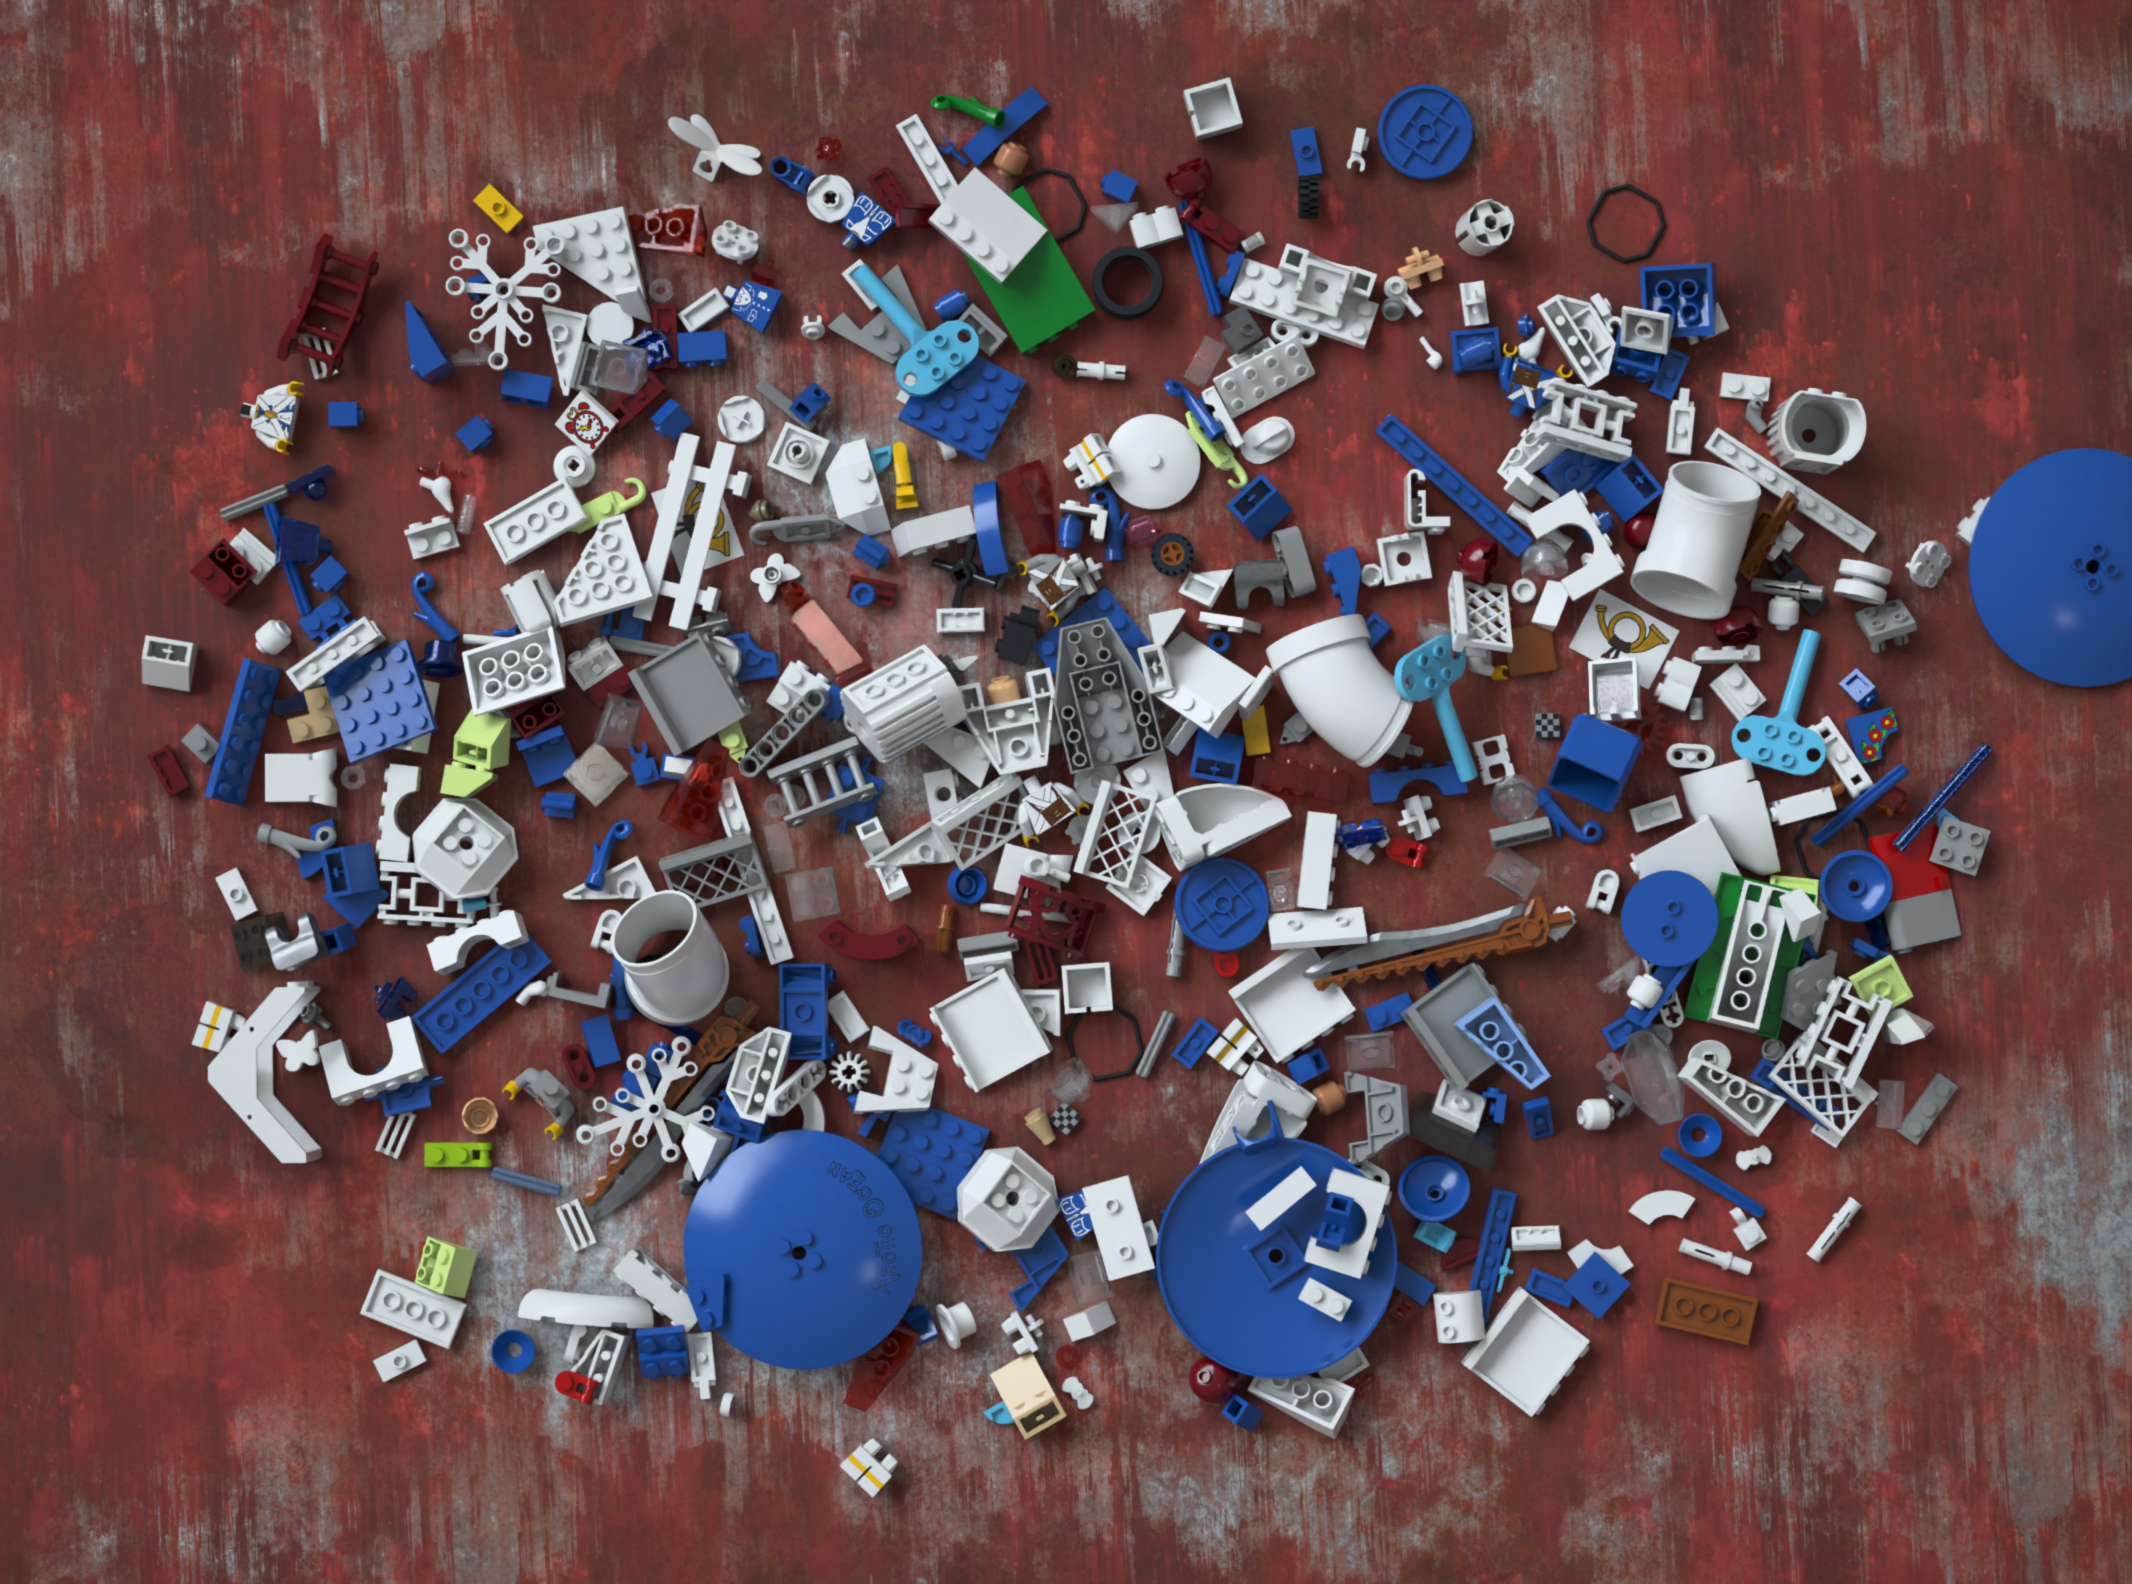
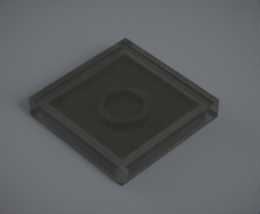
M597 740L562 772L595 807L630 774Z

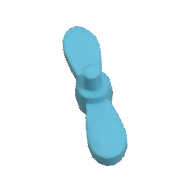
M1505 1248L1498 1273L1499 1279L1496 1290L1498 1293L1501 1292L1504 1276L1513 1274V1270L1507 1266L1511 1253L1510 1248Z

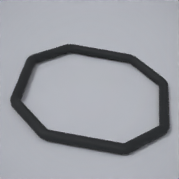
M1046 167L1017 182L1013 186L1012 192L1045 172L1068 179L1082 204L1077 226L1055 238L1054 240L1057 243L1080 230L1087 203L1070 174Z
M1630 184L1604 190L1586 221L1593 246L1623 263L1649 256L1666 224L1660 202ZM1628 188L1655 204L1661 226L1645 253L1623 258L1596 242L1591 221L1606 194Z
M1842 808L1806 818L1795 837L1794 842L1803 873L1811 879L1819 880V883L1820 878L1807 870L1799 840L1809 821L1840 813L1844 810ZM1856 817L1854 821L1860 824L1867 851L1871 853L1864 821Z
M1113 1004V1008L1132 1020L1139 1049L1138 1054L1127 1070L1095 1077L1077 1065L1071 1032L1082 1015L1095 1013L1091 1012V1009H1087V1012L1078 1013L1066 1032L1074 1069L1096 1082L1129 1075L1143 1055L1144 1050L1137 1019L1116 1004Z

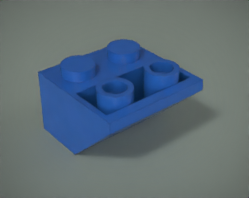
M1635 454L1631 455L1630 458L1594 486L1624 523L1664 491L1662 486Z
M1262 473L1226 505V509L1257 542L1265 537L1293 510L1280 492Z
M1199 727L1189 776L1237 785L1245 736L1222 732L1216 739Z
M372 842L320 851L329 898L381 889Z

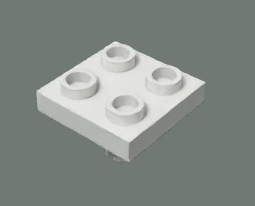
M786 422L767 466L811 485L830 441Z

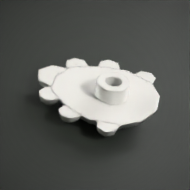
M1091 814L1074 817L1069 822L1068 829L1065 830V834L1071 836L1072 844L1076 845L1079 843L1080 848Z

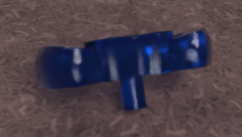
M299 691L293 697H287L285 700L275 698L272 705L273 711L279 717H283L292 711L305 710L307 708L305 695Z
M1881 915L1866 920L1865 925L1867 926V932L1870 934L1872 946L1878 949H1885L1891 940L1885 935L1886 931L1882 926L1884 918Z

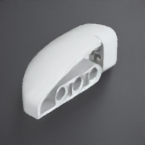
M1750 757L1681 776L1680 781L1686 798L1685 803L1694 822H1699L1698 817L1707 813L1735 864L1760 876L1780 872L1777 849L1760 782L1752 781L1747 783V780L1755 778Z
M1217 783L1190 787L1154 804L1156 818L1163 839L1179 871H1183L1201 861L1216 858L1275 828L1292 817L1282 799L1252 787Z
M1253 1061L1245 1077L1239 1079L1234 1086L1211 1133L1199 1165L1217 1152L1238 1143L1232 1129L1234 1126L1238 1134L1246 1140L1265 1137L1272 1128L1269 1116L1270 1111L1267 1105V1101L1273 1100L1284 1136L1296 1139L1306 1127V1119L1318 1099L1277 1070L1259 1061Z

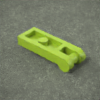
M425 1142L424 1167H492V1159H489V1150H492V1143ZM474 1150H480V1159H474Z

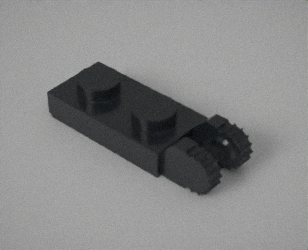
M1785 552L1780 554V558L1791 570L1786 575L1776 563L1771 562L1768 565L1779 578V581L1793 583L1803 581L1804 584L1815 585L1799 565H1796ZM1791 589V591L1809 593L1807 590ZM1824 595L1823 601L1805 598L1797 601L1811 617L1829 600Z

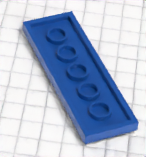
M243 658L205 797L243 806L282 668Z
M528 932L529 942L509 950L498 944L411 1017L441 1054H444L553 962Z

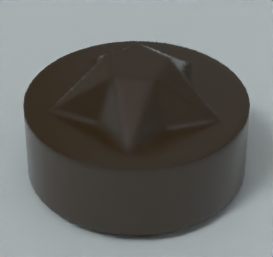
M1066 354L1057 355L1051 364L1052 372L1059 378L1071 377L1076 371L1074 358Z

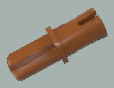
M941 904L939 923L935 927L938 928L935 951L947 953L949 951L951 932L955 929L952 926L956 907Z

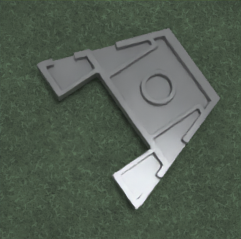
M896 265L881 280L921 327L926 330L899 266ZM883 311L861 330L844 312L828 326L831 331L843 336L891 365L895 364L911 348V343Z
M1344 1072L1347 1094L1365 1092L1368 1140L1349 1143L1350 1163L1360 1165L1410 1134L1407 1086L1355 1072Z

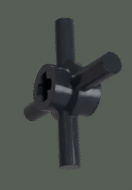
M973 538L968 540L964 559L958 560L954 564L935 557L931 561L932 567L950 573L952 582L956 584L951 604L954 608L961 607L967 587L975 583L992 589H996L998 586V580L979 574V568L973 562L978 540Z

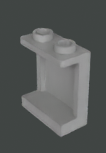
M554 972L552 976L548 977L546 990H549L548 996L601 1008L610 1007L614 990L612 983H600L598 995L562 987L563 972Z

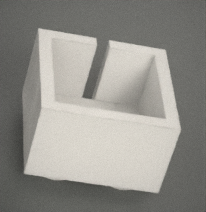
M1230 77L1184 90L1183 97L1188 115L1191 116L1190 121L1196 141L1242 128L1243 122Z
M1109 962L1061 966L1065 1014L1087 1012L1086 1007H1091V1012L1113 1010Z

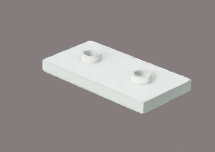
M564 477L485 522L484 526L501 559L508 566L588 520V517L568 478Z
M1363 907L1274 913L1268 916L1271 950L1367 943Z
M1129 1175L1082 1188L1109 1281L1156 1268Z
M378 1269L360 1314L450 1349L468 1304Z

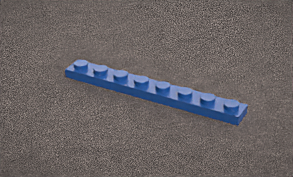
M1392 414L1375 430L1379 437L1414 468L1422 471L1432 484L1516 558L1533 541L1526 532Z

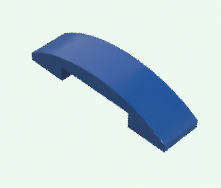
M1032 86L1003 109L1005 121L999 129L986 124L961 150L976 167H979L1002 143L1029 119H1033L1048 103Z
M996 480L974 485L973 488L976 534L987 577L1010 573L1008 553L1003 543L998 506L1001 502L998 481Z
M1763 1057L1750 1075V1078L1771 1093L1785 1098V1103L1829 1131L1830 1129L1768 1077L1776 1065ZM1782 1069L1776 1074L1783 1081H1791V1076L1783 1072ZM1797 1084L1798 1094L1802 1097H1808V1088L1802 1084ZM1825 1099L1815 1100L1816 1109L1819 1112H1828ZM1832 1105L1833 1112L1841 1111ZM1833 1115L1834 1123L1840 1115Z

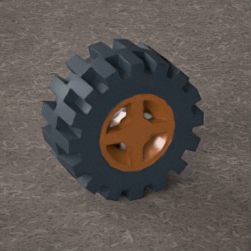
M1166 533L1160 536L1154 542L1151 550V560L1154 567L1160 573L1167 576H1177L1184 573L1191 566L1194 558L1193 547L1190 541L1177 533Z

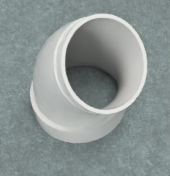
M1684 461L1672 465L1668 472V480L1664 487L1646 550L1639 554L1630 578L1633 589L1650 603L1678 615L1696 619H1719L1729 613L1737 590L1735 578L1758 506L1757 501L1761 495L1760 486L1749 476L1719 464L1702 461Z
M1352 614L1329 619L1289 634L1270 645L1266 649V654L1274 675L1281 677L1287 693L1305 721L1331 747L1365 768L1381 758L1395 741L1408 719L1414 702L1406 701L1400 696L1396 689L1394 676L1374 656L1368 644L1371 641V636L1363 615Z
M675 890L652 893L634 903L618 920L612 933L611 948L614 956L624 967V981L627 993L632 1003L644 1016L663 1025L684 1026L703 1019L715 1009L727 989L729 981L728 959L709 922L687 894ZM669 930L689 931L680 945L666 956L648 963H635L643 945L655 935Z

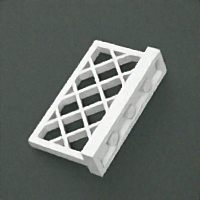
M1453 571L1447 589L1453 651L1463 652L1464 646L1511 653L1513 641L1507 585L1489 583L1486 587L1477 585L1467 579H1463L1461 572ZM1466 588L1474 589L1477 593L1472 594ZM1490 592H1498L1501 595L1496 598ZM1483 596L1490 602L1485 604L1479 598ZM1472 602L1479 608L1474 610L1468 604ZM1497 606L1502 611L1497 613L1491 607ZM1486 612L1491 617L1486 619L1481 613ZM1474 618L1478 622H1480V624L1475 625L1470 621V619ZM1497 621L1504 627L1499 629L1493 623ZM1486 627L1493 633L1488 635L1482 629ZM1475 633L1482 639H1473L1470 636ZM1499 637L1506 643L1497 642L1495 638Z
M1010 773L998 777L931 820L961 871L1022 833L1020 826H1016L1019 825V806L1023 803L1022 798L1026 797L1027 793L1018 774ZM1018 789L1020 793L1018 804L1008 802L1010 793ZM994 803L1001 804L998 816L988 815L989 808ZM1006 805L1016 807L1013 820L1003 818ZM975 815L981 817L978 829L968 827L970 818ZM986 818L997 820L993 832L983 830ZM1002 821L1012 823L1010 831L1005 835L998 834ZM955 828L961 829L958 842L951 841L947 833ZM966 831L977 833L973 845L963 843ZM982 834L992 836L990 845L985 848L979 847ZM962 847L972 849L970 858L962 862L959 857Z
M1102 780L1073 871L1128 888L1157 797ZM1114 789L1123 791L1129 801L1116 807L1111 799ZM1128 793L1136 795L1137 797L1130 799ZM1141 797L1151 800L1148 810L1138 814L1133 801ZM1111 802L1114 809L1108 811V807ZM1130 803L1136 816L1123 822L1118 809ZM1115 811L1122 824L1108 830L1104 822L1105 817ZM1146 814V817H1145V820H1144V823H1143L1140 817ZM1138 818L1142 825L1141 833L1131 837L1125 824ZM1102 826H1104L1106 832L1100 835ZM1123 826L1129 839L1116 845L1110 832ZM1108 834L1114 847L1101 853L1097 845L1098 839ZM1139 837V840H1138V843H1137V846H1136L1135 843H1134V841H1133V839ZM1131 841L1135 848L1134 855L1124 860L1118 847ZM1095 849H1097L1099 855L1093 857ZM1116 849L1122 862L1109 868L1103 855ZM1101 857L1107 870L1099 874L1089 871L1091 861ZM1132 859L1130 868H1128L1126 862ZM1124 864L1128 872L1126 881L1116 880L1111 870ZM1109 872L1111 878L1103 876V874Z
M1807 1031L1796 1037L1792 1042V1046L1768 1077L1841 1139L1879 1093L1858 1076L1852 1089L1838 1083L1841 1088V1094L1830 1095L1829 1082H1836L1832 1079L1837 1069L1819 1060L1816 1061L1814 1066L1822 1069L1823 1079H1812L1811 1070L1806 1068L1807 1080H1796L1794 1067L1803 1066L1794 1064L1793 1053L1796 1049H1799L1801 1044L1805 1046L1808 1036H1806ZM1816 1040L1807 1060L1809 1061L1813 1052L1825 1057L1828 1049ZM1836 1057L1834 1062L1845 1067L1842 1074L1844 1076L1848 1067ZM1781 1068H1789L1791 1081H1783L1776 1074ZM1824 1082L1825 1095L1814 1096L1813 1083ZM1808 1083L1809 1096L1802 1097L1798 1094L1797 1084ZM1854 1097L1861 1103L1860 1107L1857 1110L1849 1111L1847 1098ZM1842 1098L1844 1111L1833 1112L1831 1099ZM1826 1099L1828 1112H1819L1816 1109L1815 1100ZM1833 1115H1844L1845 1126L1842 1130L1834 1124Z

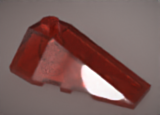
M902 1318L886 1338L861 1355L843 1403L866 1412L912 1357L921 1333Z

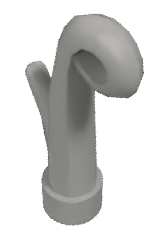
M264 823L261 824L257 834L258 842L279 846L299 860L302 859V855L297 849L323 851L329 849L337 838L336 831L330 826H323L318 829L315 837L316 841L275 829L274 826ZM328 833L329 837L322 841L323 834Z

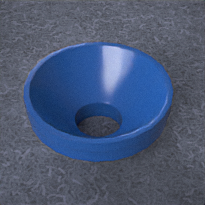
M1697 1113L1690 1115L1681 1123L1678 1139L1685 1152L1695 1157H1705L1714 1153L1720 1146L1722 1131L1719 1123L1713 1117ZM1697 1127L1702 1128L1705 1132V1137L1700 1142L1694 1141L1691 1137L1692 1130Z
M516 1329L506 1330L495 1338L491 1347V1356L493 1362L500 1370L506 1373H519L528 1368L533 1362L535 1345L530 1336L525 1332ZM511 1343H517L521 1346L522 1352L520 1356L512 1357L508 1353V1347Z

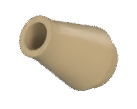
M1041 1108L1035 1109L1025 1116V1125L1044 1145L1056 1139L1047 1114Z

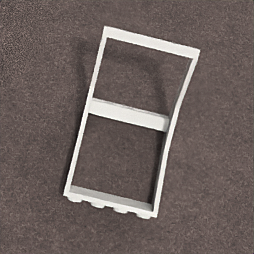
M314 981L287 982V987H275L208 1066V1082L281 1163H307L322 1158V1148L274 1095L273 1045L301 1014L303 1007L309 1004L321 991L320 986H314Z

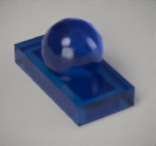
M327 464L288 482L286 486L293 495L304 490L306 497L311 501H321L328 492L327 484L323 480L336 475L333 466Z

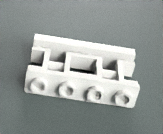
M1552 378L1543 384L1542 390L1545 392H1543L1542 397L1553 400L1551 417L1545 415L1539 419L1540 427L1536 429L1535 439L1618 463H1622L1631 457L1632 448L1629 447L1631 440L1621 437L1623 421L1629 422L1635 418L1633 411L1637 409L1638 403L1630 401L1627 397L1611 396L1603 390L1594 391L1587 389V386L1583 384H1570L1562 378ZM1564 396L1573 399L1571 400L1570 409L1562 407ZM1580 408L1596 413L1594 429L1578 425ZM1607 409L1616 411L1613 415V421L1605 419ZM1561 416L1568 418L1567 429L1558 427ZM1604 429L1611 431L1610 441L1600 439L1603 437Z
M364 616L287 670L286 673L299 692L320 687L325 683L324 675L335 668L363 657L383 643L386 637L374 621H369Z
M380 861V880L392 881L391 905L379 904L378 906L379 914L377 919H384L383 924H398V920H407V925L422 926V921H431V926L446 927V922L455 923V928L469 927L470 924H476V911L463 913V899L456 900L458 901L457 913L467 914V918L435 917V912H445V901H452L440 890L438 907L417 906L418 882L429 883L422 876L421 878L411 877V889H399V876H389L390 871L417 873L415 871V863ZM398 898L410 899L409 911H419V916L387 914V909L397 910Z
M1837 976L1836 980L1832 979L1826 990L1829 995L1825 1002L1821 1001L1816 1011V1014L1819 1016L1815 1024H1810L1806 1032V1036H1808L1805 1046L1800 1045L1796 1058H1798L1797 1063L1810 1070L1813 1069L1817 1060L1836 1068L1837 1070L1832 1080L1852 1089L1893 1001L1873 993L1869 1002L1866 1003L1848 994L1853 984L1852 982ZM1841 986H1843L1840 996L1851 1001L1846 1014L1833 1009L1830 1017H1828ZM1877 1002L1878 1004L1866 1030L1862 1033L1866 1023L1854 1017L1860 1005L1873 1010ZM1837 1016L1858 1025L1848 1047L1827 1038ZM1823 1030L1819 1039L1831 1046L1825 1057L1813 1052L1808 1061L1807 1059L1820 1031ZM1855 1046H1858L1844 1076H1842L1845 1067L1834 1062L1839 1049L1852 1054Z

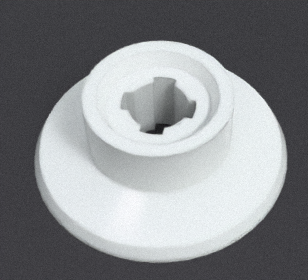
M578 445L567 446L555 457L554 473L558 480L564 477L568 478L572 488L582 487L588 484L594 477L596 461L593 455L589 457ZM573 461H576L579 464V467L576 469V471H573L569 468V465Z
M1135 812L1126 815L1122 819L1123 822L1135 817ZM1146 814L1140 817L1143 823H1144ZM1153 816L1150 817L1139 854L1151 851L1159 842L1160 828ZM1138 818L1125 824L1131 837L1134 836L1133 833L1137 828L1142 830V825ZM1124 827L1118 828L1119 842L1122 843L1128 840L1129 837ZM1138 837L1133 839L1136 846L1139 840ZM1131 841L1122 845L1125 850L1134 854L1135 848Z
M1715 1040L1699 1042L1690 1050L1688 1055V1061L1690 1058L1702 1059L1725 1071L1731 1062L1729 1049L1723 1043ZM1706 1054H1707V1055H1712V1054H1713L1712 1057H1705Z

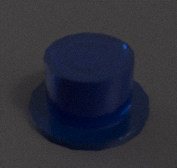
M431 640L424 644V659L417 662L421 674L437 678H449L464 672V665L457 661L458 646L456 643L448 640Z

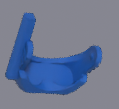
M1273 1100L1267 1101L1272 1128L1265 1137L1259 1140H1246L1238 1134L1235 1126L1232 1127L1235 1138L1246 1156H1254L1260 1152L1272 1150L1279 1145L1280 1140L1285 1138Z

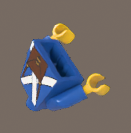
M1506 343L1503 346L1502 354L1504 357L1501 360L1499 369L1501 389L1506 392V399L1513 401L1510 413L1522 418L1527 407L1537 410L1539 406H1546L1553 401L1542 397L1543 392H1545L1542 390L1543 384L1552 378L1567 380L1573 374V370L1571 369L1568 375H1564L1562 373L1564 364L1554 372L1516 357L1517 346L1515 345L1514 352L1508 353L1506 351Z

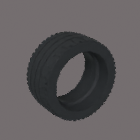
M1124 246L1109 251L1099 260L1093 272L1092 290L1098 305L1106 313L1118 319L1133 320L1145 316L1156 307L1163 292L1164 278L1159 263L1150 253L1137 247ZM1132 260L1140 263L1147 269L1151 277L1149 295L1142 302L1134 306H1123L1115 303L1109 298L1105 290L1104 279L1107 271L1120 261Z

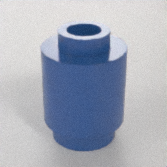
M955 289L937 299L938 302L933 304L941 320L944 321L965 312L968 309L966 305L970 302L964 291L959 293Z
M1481 337L1462 346V349L1457 352L1466 369L1468 367L1473 368L1492 359V353L1495 350L1489 339L1485 341Z
M1597 510L1595 512L1601 524L1597 526L1602 535L1604 533L1607 534L1614 528L1612 522L1615 519L1606 510L1603 512ZM1581 528L1579 533L1592 545L1591 537Z
M1066 514L1065 518H1060L1058 535L1060 547L1079 548V543H1082L1084 521L1079 520L1080 515Z

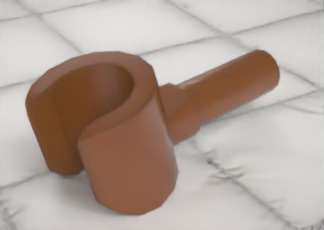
M1828 764L1834 782L1829 787L1831 788L1833 798H1837L1843 794L1845 787L1832 766Z

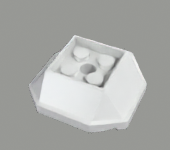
M443 798L412 836L415 871L452 901L488 896L519 858L514 828L477 798ZM467 841L472 845V848L465 850L461 848L460 843Z
M1018 1146L985 1150L957 1187L958 1222L994 1252L1032 1248L1060 1211L1056 1201L1058 1196L1054 1176ZM1009 1192L1014 1196L1012 1205H1009L1006 1201V1196Z

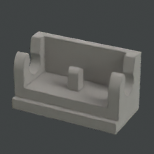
M973 303L958 319V321L967 323L975 330L979 339V348L989 357L1008 339V335ZM963 332L968 338H970V335L968 333Z
M581 341L569 388L578 392L585 389L590 395L597 396L609 350Z

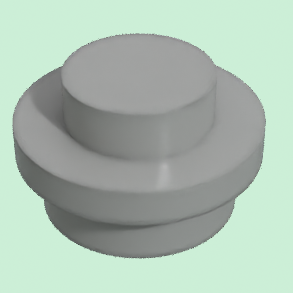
M1388 298L1382 303L1381 311L1386 319L1396 321L1404 315L1405 305L1397 298Z
M1769 1039L1762 1045V1055L1770 1062L1780 1060L1785 1054V1045L1778 1039Z

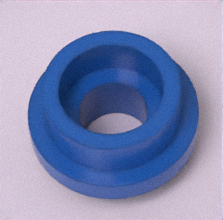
M1215 631L1207 639V647L1219 655L1226 653L1231 645L1230 637L1223 631ZM1218 638L1221 639L1223 646L1216 647L1214 641Z

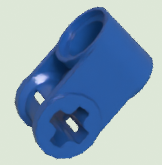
M783 156L775 157L770 163V172L773 178L785 184L793 191L803 196L806 195L807 192L805 190L811 179L816 177L814 172ZM784 163L788 167L787 171L783 174H778L774 171L775 165Z

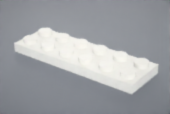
M1247 258L1243 259L1229 303L1239 307L1244 305L1248 310L1364 349L1379 304L1345 293L1337 317L1292 304L1291 300L1299 276ZM1314 283V289L1319 293H1323L1328 289V286Z

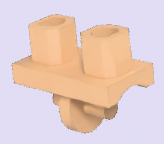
M1414 247L1412 248L1413 255L1405 258L1406 263L1409 265L1397 269L1399 276L1405 280L1407 286L1410 289H1414L1422 285L1419 277L1421 273L1427 272L1431 282L1442 279L1441 266L1444 263L1438 254L1429 257L1428 250L1419 252L1418 248Z

